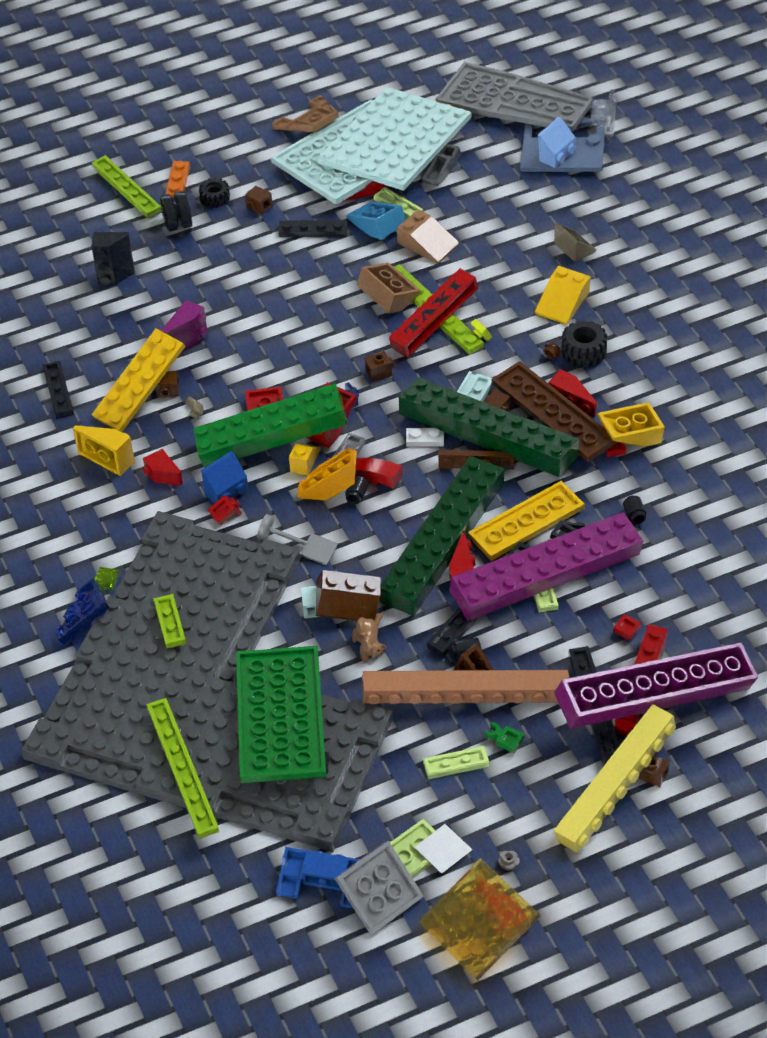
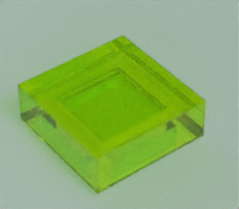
M99 567L94 580L95 586L114 589L119 576V570Z

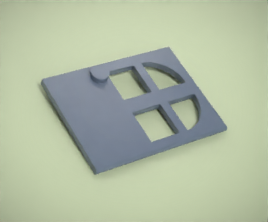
M592 99V106L588 111L592 112L597 118H583L578 126H597L596 134H591L588 137H575V152L556 168L539 161L538 138H532L533 127L543 126L525 123L520 171H602L607 99Z

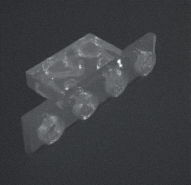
M610 90L609 100H593L591 126H607L606 145H610V138L614 137V128H612L615 127L616 107L614 106H617V96H614V90Z

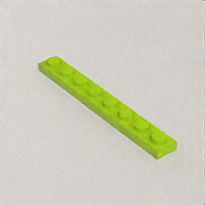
M400 264L394 267L421 290L420 294L412 301L418 307L428 297L433 295ZM454 314L440 326L469 355L484 347V342Z
M163 698L146 704L198 838L201 839L218 833V824L167 699Z

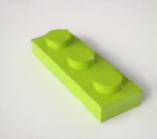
M170 594L153 598L166 649L185 645L186 640L174 595Z

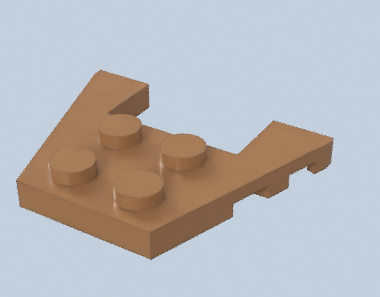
M319 95L309 101L310 107L313 109L294 120L281 117L271 124L274 130L317 132L323 126L333 123L335 119L339 118L338 111L332 105H328V102Z

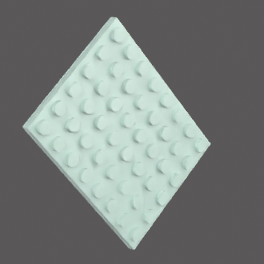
M386 87L317 158L318 164L404 191L471 119L472 115L470 111Z
M373 100L365 102L334 120L333 123L322 127L321 130L313 132L273 155L271 163L336 205L362 190L372 180L318 164L317 158Z

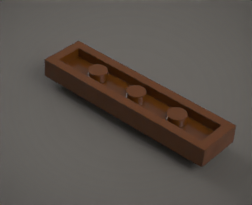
M439 450L438 468H462L467 459L472 456L502 467L504 470H514V456L503 451Z

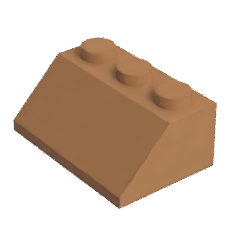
M389 262L362 267L357 286L387 313L402 311L421 291Z

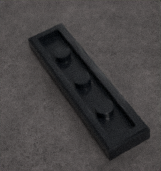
M60 361L43 364V371L56 419L74 415Z

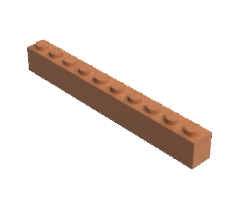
M568 670L363 671L362 699L363 703L370 704L558 703L554 691L563 679L569 678Z

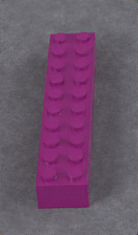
M622 512L453 576L449 591L469 621L640 555L643 540L626 514Z
M740 642L563 679L554 691V694L569 728L572 729L645 713L652 704L663 709L749 690L758 679V675Z

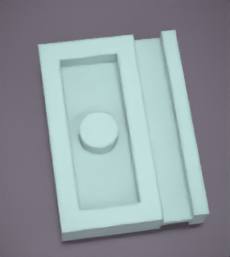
M469 371L457 392L483 402L493 386L492 378L478 373L475 375Z

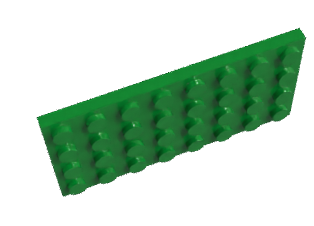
M318 645L236 651L240 782L252 783L326 777Z

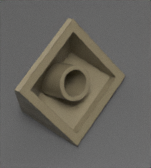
M560 223L555 224L554 244L574 262L595 253L597 249L577 231Z

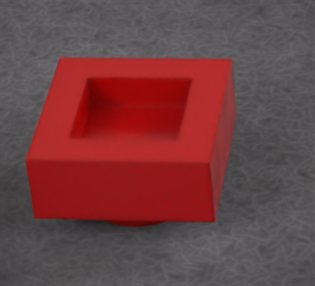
M624 614L613 627V632L631 641L641 628V622Z

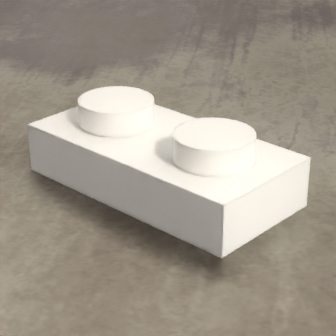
M406 428V447L444 446V432L437 428Z

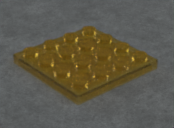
M480 858L418 922L478 981L541 915Z

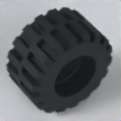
M583 320V322L576 321V323L569 324V327L566 326L562 332L561 348L565 361L580 368L582 366L589 368V366H596L597 363L600 364L607 354L606 330L601 328L600 324H595L593 321L587 322V320Z

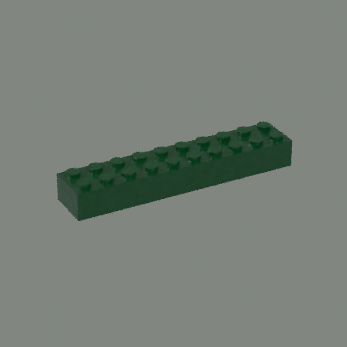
M419 377L399 396L400 415L437 428L440 431L491 451H503L514 456V460L560 477L579 455V439Z
M472 456L467 459L380 584V603L412 616L416 615L449 566L462 533H465L467 539L468 532L474 529L504 485V468Z

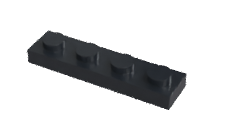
M279 221L278 234L279 237H347L348 221Z

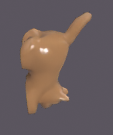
M383 613L376 615L375 620L360 617L356 623L357 628L352 632V641L354 643H361L360 656L363 662H367L369 656L375 658L380 654H384L382 650L386 649V645L379 643L377 640L378 626Z

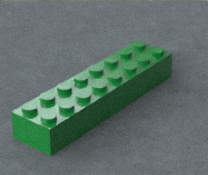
M336 383L193 429L198 457L205 468L231 451L239 459L348 425L342 397Z

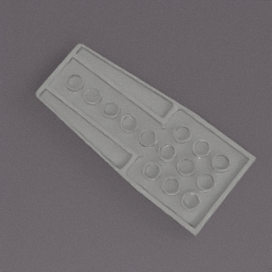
M463 62L436 98V102L451 104L453 107L470 111L473 114L547 127L560 117L571 132L576 129L592 106V98L510 72Z

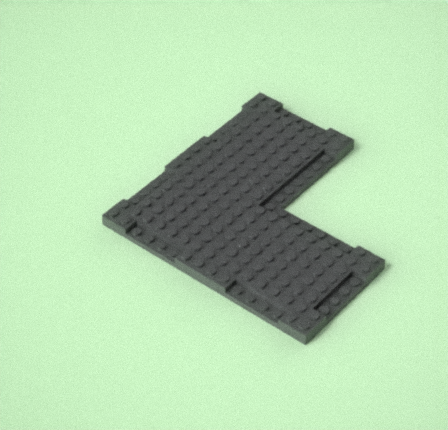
M157 511L142 537L143 544L113 597L109 596L77 651L75 655L76 662L44 718H39L21 749L23 759L186 808L146 705L166 698L214 817L334 852L393 721V710L370 703H363V701L356 699L350 703L321 694L325 752H329V769L326 777L241 783L236 651L255 650L301 560L300 548L266 539L259 543L195 526L191 519ZM173 594L186 644L166 649L153 598Z

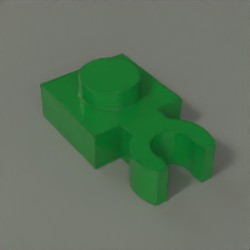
M494 722L490 724V729L494 730V732L485 731L487 739L496 740V746L512 753L517 751L524 740V733L508 726L500 729V726Z

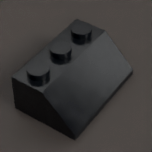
M94 232L91 248L98 285H117L133 275L135 267L129 232Z

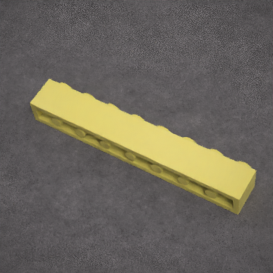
M654 704L651 705L553 830L559 843L576 853L588 844L594 831L600 829L604 818L613 812L618 800L624 798L627 789L632 783L637 781L642 769L650 764L656 751L659 752L666 738L674 733L676 729L674 715Z

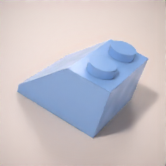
M558 117L538 134L539 161L556 168L575 152V136L562 118Z

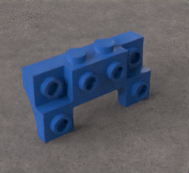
M285 847L276 895L298 899L302 884L342 891L335 877L360 859L345 857L340 854L332 855L321 851ZM342 892L340 906L353 908Z

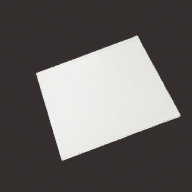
M446 824L414 847L441 873L472 851Z

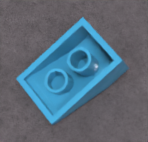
M374 201L346 215L349 221L370 237L379 238V240L389 237V234L397 232V227L406 220L401 205Z

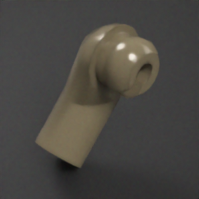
M189 397L186 400V405L193 409L190 416L199 419L200 415L203 414V405Z

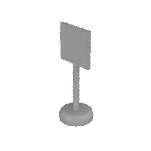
M269 514L264 516L258 529L257 539H267L270 532L305 545L301 551V556L327 566L338 543L313 533L305 541L272 528L274 523L273 516Z

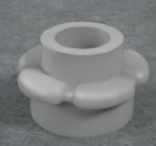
M503 851L498 859L499 865L506 871L516 869L520 862L518 854L514 851Z

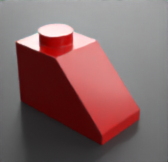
M163 449L143 458V472L147 477L150 476L154 482L178 486L183 484L180 469Z

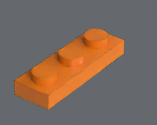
M173 161L165 193L170 194L172 199H174L175 192L185 191L190 170L189 161Z

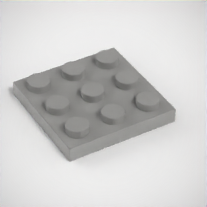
M385 841L335 877L336 882L370 934L378 931L424 897L389 841Z

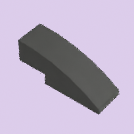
M447 143L432 160L423 178V182L439 186L447 178L460 158V147Z

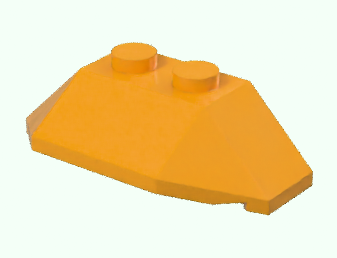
M347 448L320 464L305 480L303 479L299 482L297 497L300 499L327 501L354 485L357 451Z

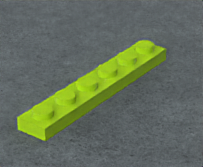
M106 155L92 162V167L147 219L161 212V206Z

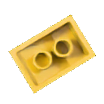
M558 266L547 283L535 314L567 325L590 292V276Z
M649 402L600 412L597 415L613 441L642 447L662 442L665 426Z
M76 425L73 427L78 454L119 476L135 463L131 437L128 434L122 433L117 429Z

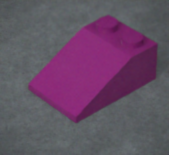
M185 300L161 331L184 343L186 347L183 351L199 344L208 333L204 307Z

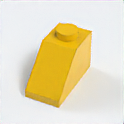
M295 443L289 455L290 472L308 476L321 447L306 443Z

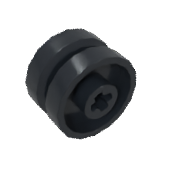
M184 190L174 193V201L170 194L160 195L161 212L168 232L178 230V220L183 229L193 226L191 211Z

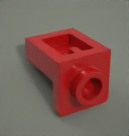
M226 495L208 509L220 525L234 513L242 514V511L239 509V502L234 497L229 498Z

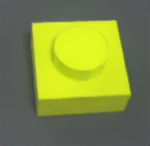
M477 319L471 323L475 329L473 333L480 339L483 337L488 342L492 338L487 328Z

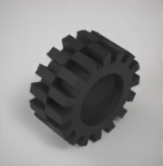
M209 178L208 181L204 180L199 187L201 203L206 207L209 205L210 208H213V206L218 208V205L222 207L224 203L227 204L228 200H230L229 184L225 180L222 181L221 178L218 180L216 178H213V180Z

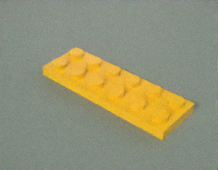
M155 328L91 415L107 426L123 432L186 347L184 343Z
M560 481L468 532V537L492 561L512 550L519 542L523 544L557 525L560 520L564 521L585 509V504Z

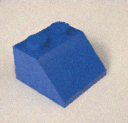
M232 451L201 470L205 496L214 504L224 495L229 498H235L249 489L247 475Z

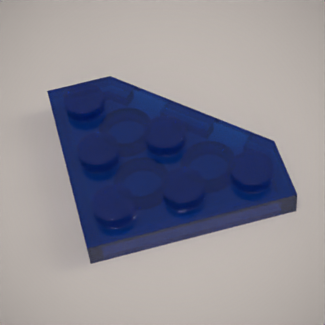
M91 578L77 590L75 603L68 606L63 615L65 618L62 626L58 625L55 630L57 639L62 645L72 641L76 634L88 628L93 620L98 616L104 615L109 608L106 598L94 578Z

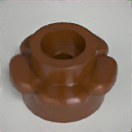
M553 342L546 343L543 352L547 357L555 359L560 355V348Z

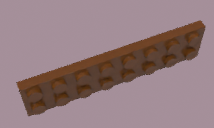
M517 362L491 379L492 384L497 389L510 396L513 402L539 423L578 438L579 455L587 462L617 443L612 440L604 427L522 362Z

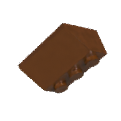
M322 570L316 579V616L357 621L360 617L375 620L380 599V577Z

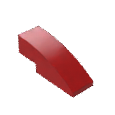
M356 458L355 476L364 477L369 484L378 487L381 483L394 489L403 477V466L382 459Z

